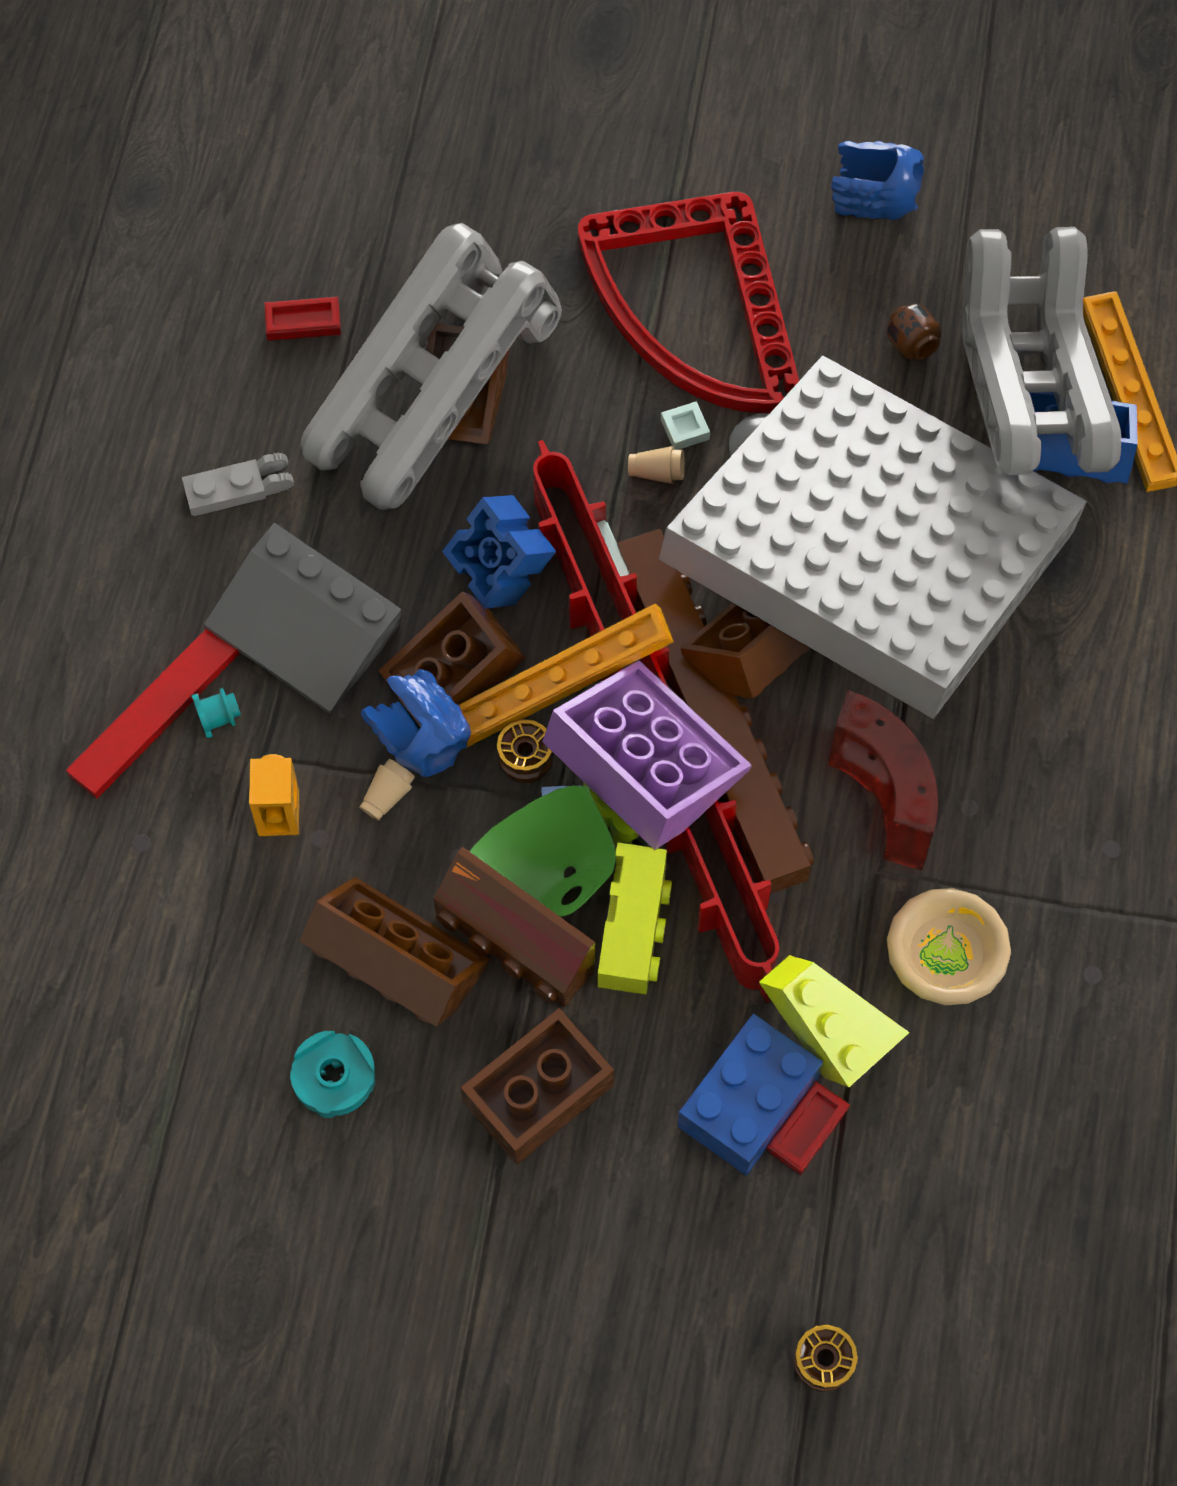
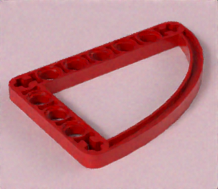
M728 192L590 214L580 220L578 224V243L585 267L600 301L623 337L662 376L697 398L717 406L741 412L765 414L771 413L784 399L781 392H778V380L783 379L786 393H789L799 382L753 202L748 195L742 192ZM732 207H737L741 212L740 222L736 223L735 211L731 209ZM703 210L709 213L711 217L706 221L699 222L694 220L691 214L695 211ZM668 216L674 219L675 223L670 227H661L655 221L659 217ZM625 222H634L640 228L636 232L626 233L620 229V226ZM609 226H614L613 235H610ZM589 230H596L599 236L592 237ZM723 232L763 389L736 386L704 375L685 364L663 347L637 319L621 296L609 273L601 251ZM746 234L751 236L754 241L750 245L742 246L737 244L734 238L737 235ZM747 264H755L762 271L755 276H750L742 271V267ZM755 294H762L768 297L769 303L757 306L751 303L749 299ZM769 324L774 326L778 332L771 337H765L758 333L757 329L761 325ZM772 355H778L786 363L782 367L773 368L766 364L765 359Z

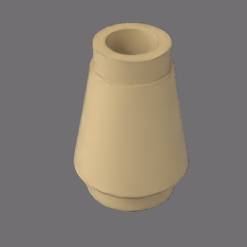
M674 446L637 454H629V476L674 484L675 480H683L685 474L684 451L675 450Z
M388 759L384 766L379 765L359 808L379 821L383 815L412 789L410 784L415 776L397 762Z

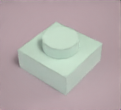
M697 401L661 412V422L675 450L710 440V430Z

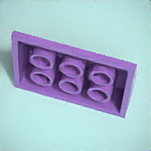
M639 660L554 709L543 739V743L654 850L685 831L739 781L752 766Z

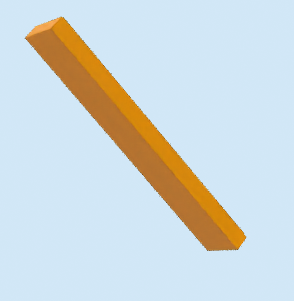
M1115 291L1084 297L1083 317L1113 401L1137 405L1138 445L1134 459L1146 492L1177 486V454L1118 293Z
M653 604L459 704L461 713L471 729L467 747L502 730L510 723L522 720L673 643L674 641L661 608L657 604Z

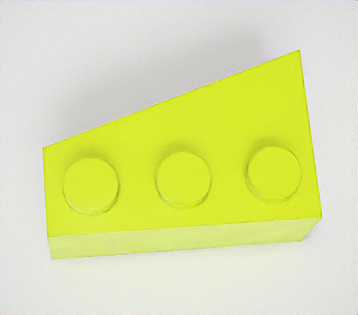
M617 842L614 880L611 882V898L607 921L605 922L598 968V987L647 995L649 981L657 982L660 957L653 956L655 942L663 943L666 919L659 918L661 904L669 905L672 881L665 880L667 850L658 848L654 850L652 847Z
M789 955L759 982L804 1049L823 1061L821 1068L823 1077L841 1085L850 1087L909 1034L907 1030L814 962Z

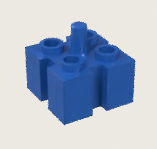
M513 495L482 497L466 519L471 528L458 530L442 551L459 574L469 573L472 577L468 587L485 609L516 605L531 585L528 574L541 573L556 553V550L540 529H528L527 525L530 516Z

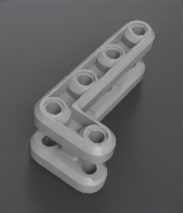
M463 223L444 228L305 429L301 438V449L305 460L320 470L336 469L349 454L355 443L358 444L362 437H365L380 448L376 452L378 455L365 473L363 481H360L363 497L381 510L399 507L417 485L516 338L519 337L529 344L538 343L546 340L556 328L562 309L557 294L543 273L524 261L510 263L502 272L499 259L480 233ZM450 311L466 322L463 325L464 329L449 351H445L439 359L423 348L426 345L425 341L440 319H444ZM408 374L423 385L420 388L421 392L406 414L401 415L396 422L381 412L384 407L382 404L396 383Z
M1076 227L1053 228L1043 239L1039 276L1010 277L1011 251L1007 247V237L999 229L978 230L968 239L961 331L964 349L997 468L1006 475L1030 474L1039 466L1041 458V440L1037 437V434L1066 433L1072 454L1076 456L1078 465L1086 473L1109 472L1120 460L1121 429L1083 319V297L1088 258L1085 235ZM1036 304L1035 328L1039 332H1011L1007 317V305ZM1018 353H1041L1046 371H1023ZM1053 392L1059 411L1035 412L1029 393Z

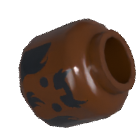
M921 304L900 306L893 311L886 334L889 341L904 358L923 360L930 357L939 348L942 329L926 307Z

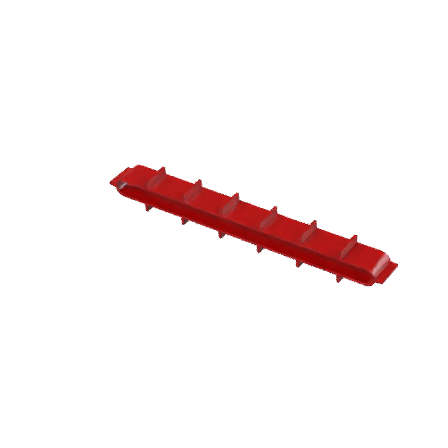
M541 440L538 441L539 457L535 460L533 466L534 501L542 520L538 523V529H540L556 550L555 554L573 593L569 595L570 628L587 626L590 636H593L603 631L604 627L545 489L556 487L562 489L567 494L621 621L636 613L634 608L637 601V575L632 573L620 576L597 524V522L606 521L605 502L588 504L569 459L561 453L549 452L544 441ZM667 646L639 659V661L668 687L666 680H668L669 648ZM622 669L600 679V683L606 680L607 678L613 676L614 674L618 673ZM732 800L720 804L716 801L704 813L768 959L766 962H752L743 954L690 828L688 827L685 831L665 843V849L667 854L682 850L704 903L700 904L697 927L699 933L713 929L716 930L738 982L747 989L759 990L767 1004L771 1002V999L759 982L776 967L780 949L777 936L765 911L768 909L772 884L770 879L753 883L731 833L734 830L736 801Z

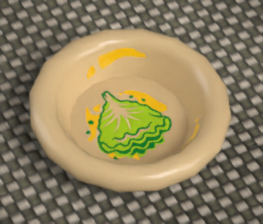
M955 888L932 889L909 899L893 917L887 936L889 961L901 983L921 999L944 1006L969 1004L991 993L1005 976L1011 956L1008 929L997 911L977 895Z

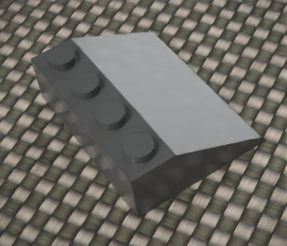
M273 523L249 552L204 623V628L331 715L399 630L402 609L291 533Z

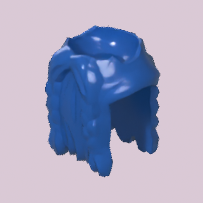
M880 140L873 143L863 142L858 144L852 141H845L839 144L838 153L842 155L840 163L843 164L840 169L841 176H834L831 183V190L834 191L832 200L835 202V212L843 216L853 215L858 218L868 219L886 218L893 221L918 209L915 199L921 189L924 173L922 164L924 156L920 151L902 144L896 145L891 142L884 144Z
M419 669L413 676H390L386 679L389 686L402 699L408 710L420 723L421 728L417 727L405 707L399 702L392 703L390 707L380 704L376 709L371 706L363 708L361 716L365 723L372 727L373 733L386 746L387 751L394 755L396 762L407 770L429 777L453 766L458 753L467 747L471 735L470 725L461 713L460 706L455 704L452 697L446 694L445 690L437 684L433 674L426 670Z

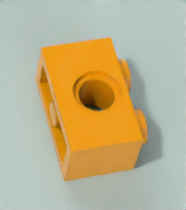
M269 754L261 757V759H250L249 805L259 836L299 835V787L291 758Z

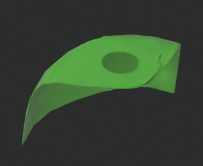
M575 785L556 789L514 812L491 828L470 850L472 854L560 917L570 915L579 909L610 877L616 863V850L612 837L587 787ZM570 866L574 867L576 873L565 878V869ZM577 886L582 887L580 896L569 905L561 904L563 896L569 890Z

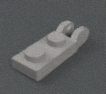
M279 452L262 456L258 461L254 459L182 477L191 515L197 516L266 499L267 495L289 490L294 485V481L288 472L269 475L263 481L261 479L263 475L275 473V471L279 472L288 466L286 454Z

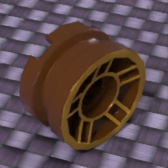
M522 719L512 722L503 728L498 736L497 752L500 769L507 774V778L519 783H531L547 775L552 767L553 752L543 743L547 729L542 724L534 720ZM523 747H528V751L531 752L528 756H522L519 753L522 752Z
M821 1325L805 1332L796 1346L793 1362L795 1372L802 1382L813 1390L827 1392L835 1391L845 1385L855 1371L858 1357L856 1346L846 1332L831 1325ZM823 1350L829 1355H834L832 1365L825 1367L819 1364L817 1361L819 1351Z

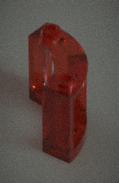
M847 690L836 724L828 766L847 773L862 784L867 791H872L882 808V817L886 829V848L883 859L923 870L934 834L938 811L937 786L930 761L917 738L898 717L877 702ZM882 720L885 722V725L878 726L876 721ZM869 755H873V756L876 757L877 759H876V760H870V759L868 758V756H869ZM917 788H924L926 793L920 794Z

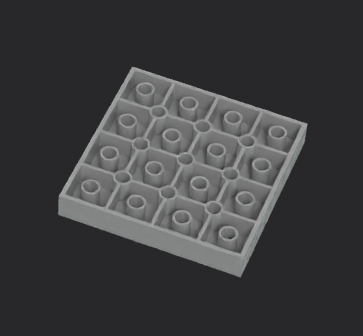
M822 356L667 526L659 560L934 719L1073 534L1087 501L1033 471L1030 474L1006 475L997 468L990 447Z

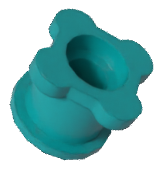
M223 688L219 689L221 693L201 700L198 693L192 695L207 738L213 737L212 729L229 723L232 726H236L234 717L241 715L234 693L226 695Z

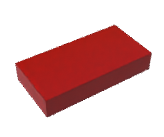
M338 297L264 303L268 341L341 335Z
M814 1081L768 1144L766 1151L802 1175L848 1111L850 1104L817 1081Z

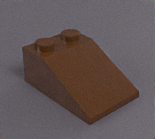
M438 323L428 337L426 350L440 359L445 351H449L464 327ZM510 348L447 440L484 445L490 444L507 374Z
M462 591L396 653L379 672L386 680L390 676H413L419 669L426 670L433 674L437 684L445 690L446 694L452 697L455 704L459 705L497 685L526 656L488 608L485 609L477 598ZM398 696V698L401 700V702L403 703V705L406 707V705L404 704V702L402 701V699ZM412 715V717L415 719V721H416V722L418 723V725L421 727L420 723H419V722L416 720V718Z

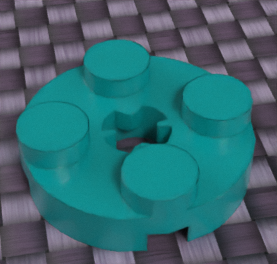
M335 1031L319 1032L306 1039L298 1047L294 1055L295 1060L292 1064L290 1080L295 1095L307 1109L316 1112L323 1118H332L336 1115H344L354 1111L367 1100L375 1087V1065L371 1052L365 1043L354 1035L335 1034ZM331 1064L335 1069L342 1066L345 1069L344 1074H340L341 1079L339 1081L333 1082L330 1080L326 1082L321 1078V1075H326V1071L323 1069L327 1065Z

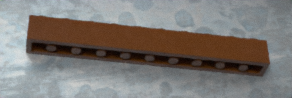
M661 529L618 542L617 546L629 573H636L637 575L636 608L638 612L653 604H657L662 610L674 641L667 645L669 648L668 681L673 692L752 765L750 770L720 797L722 803L732 800L736 801L734 832L756 882L770 879L772 884L770 894L808 881L811 865L814 864L811 849L806 841L800 842L795 831L798 829L796 816L790 806L785 808L780 797L782 795L780 780L775 772L769 773L764 762L767 760L766 750L762 740L759 737L754 739L749 728L752 726V721L746 705H739L735 695L722 693L681 653L680 647L707 625L706 616L701 605L695 606L690 596L693 591L689 577L683 573L680 574L678 570L659 560L664 540Z

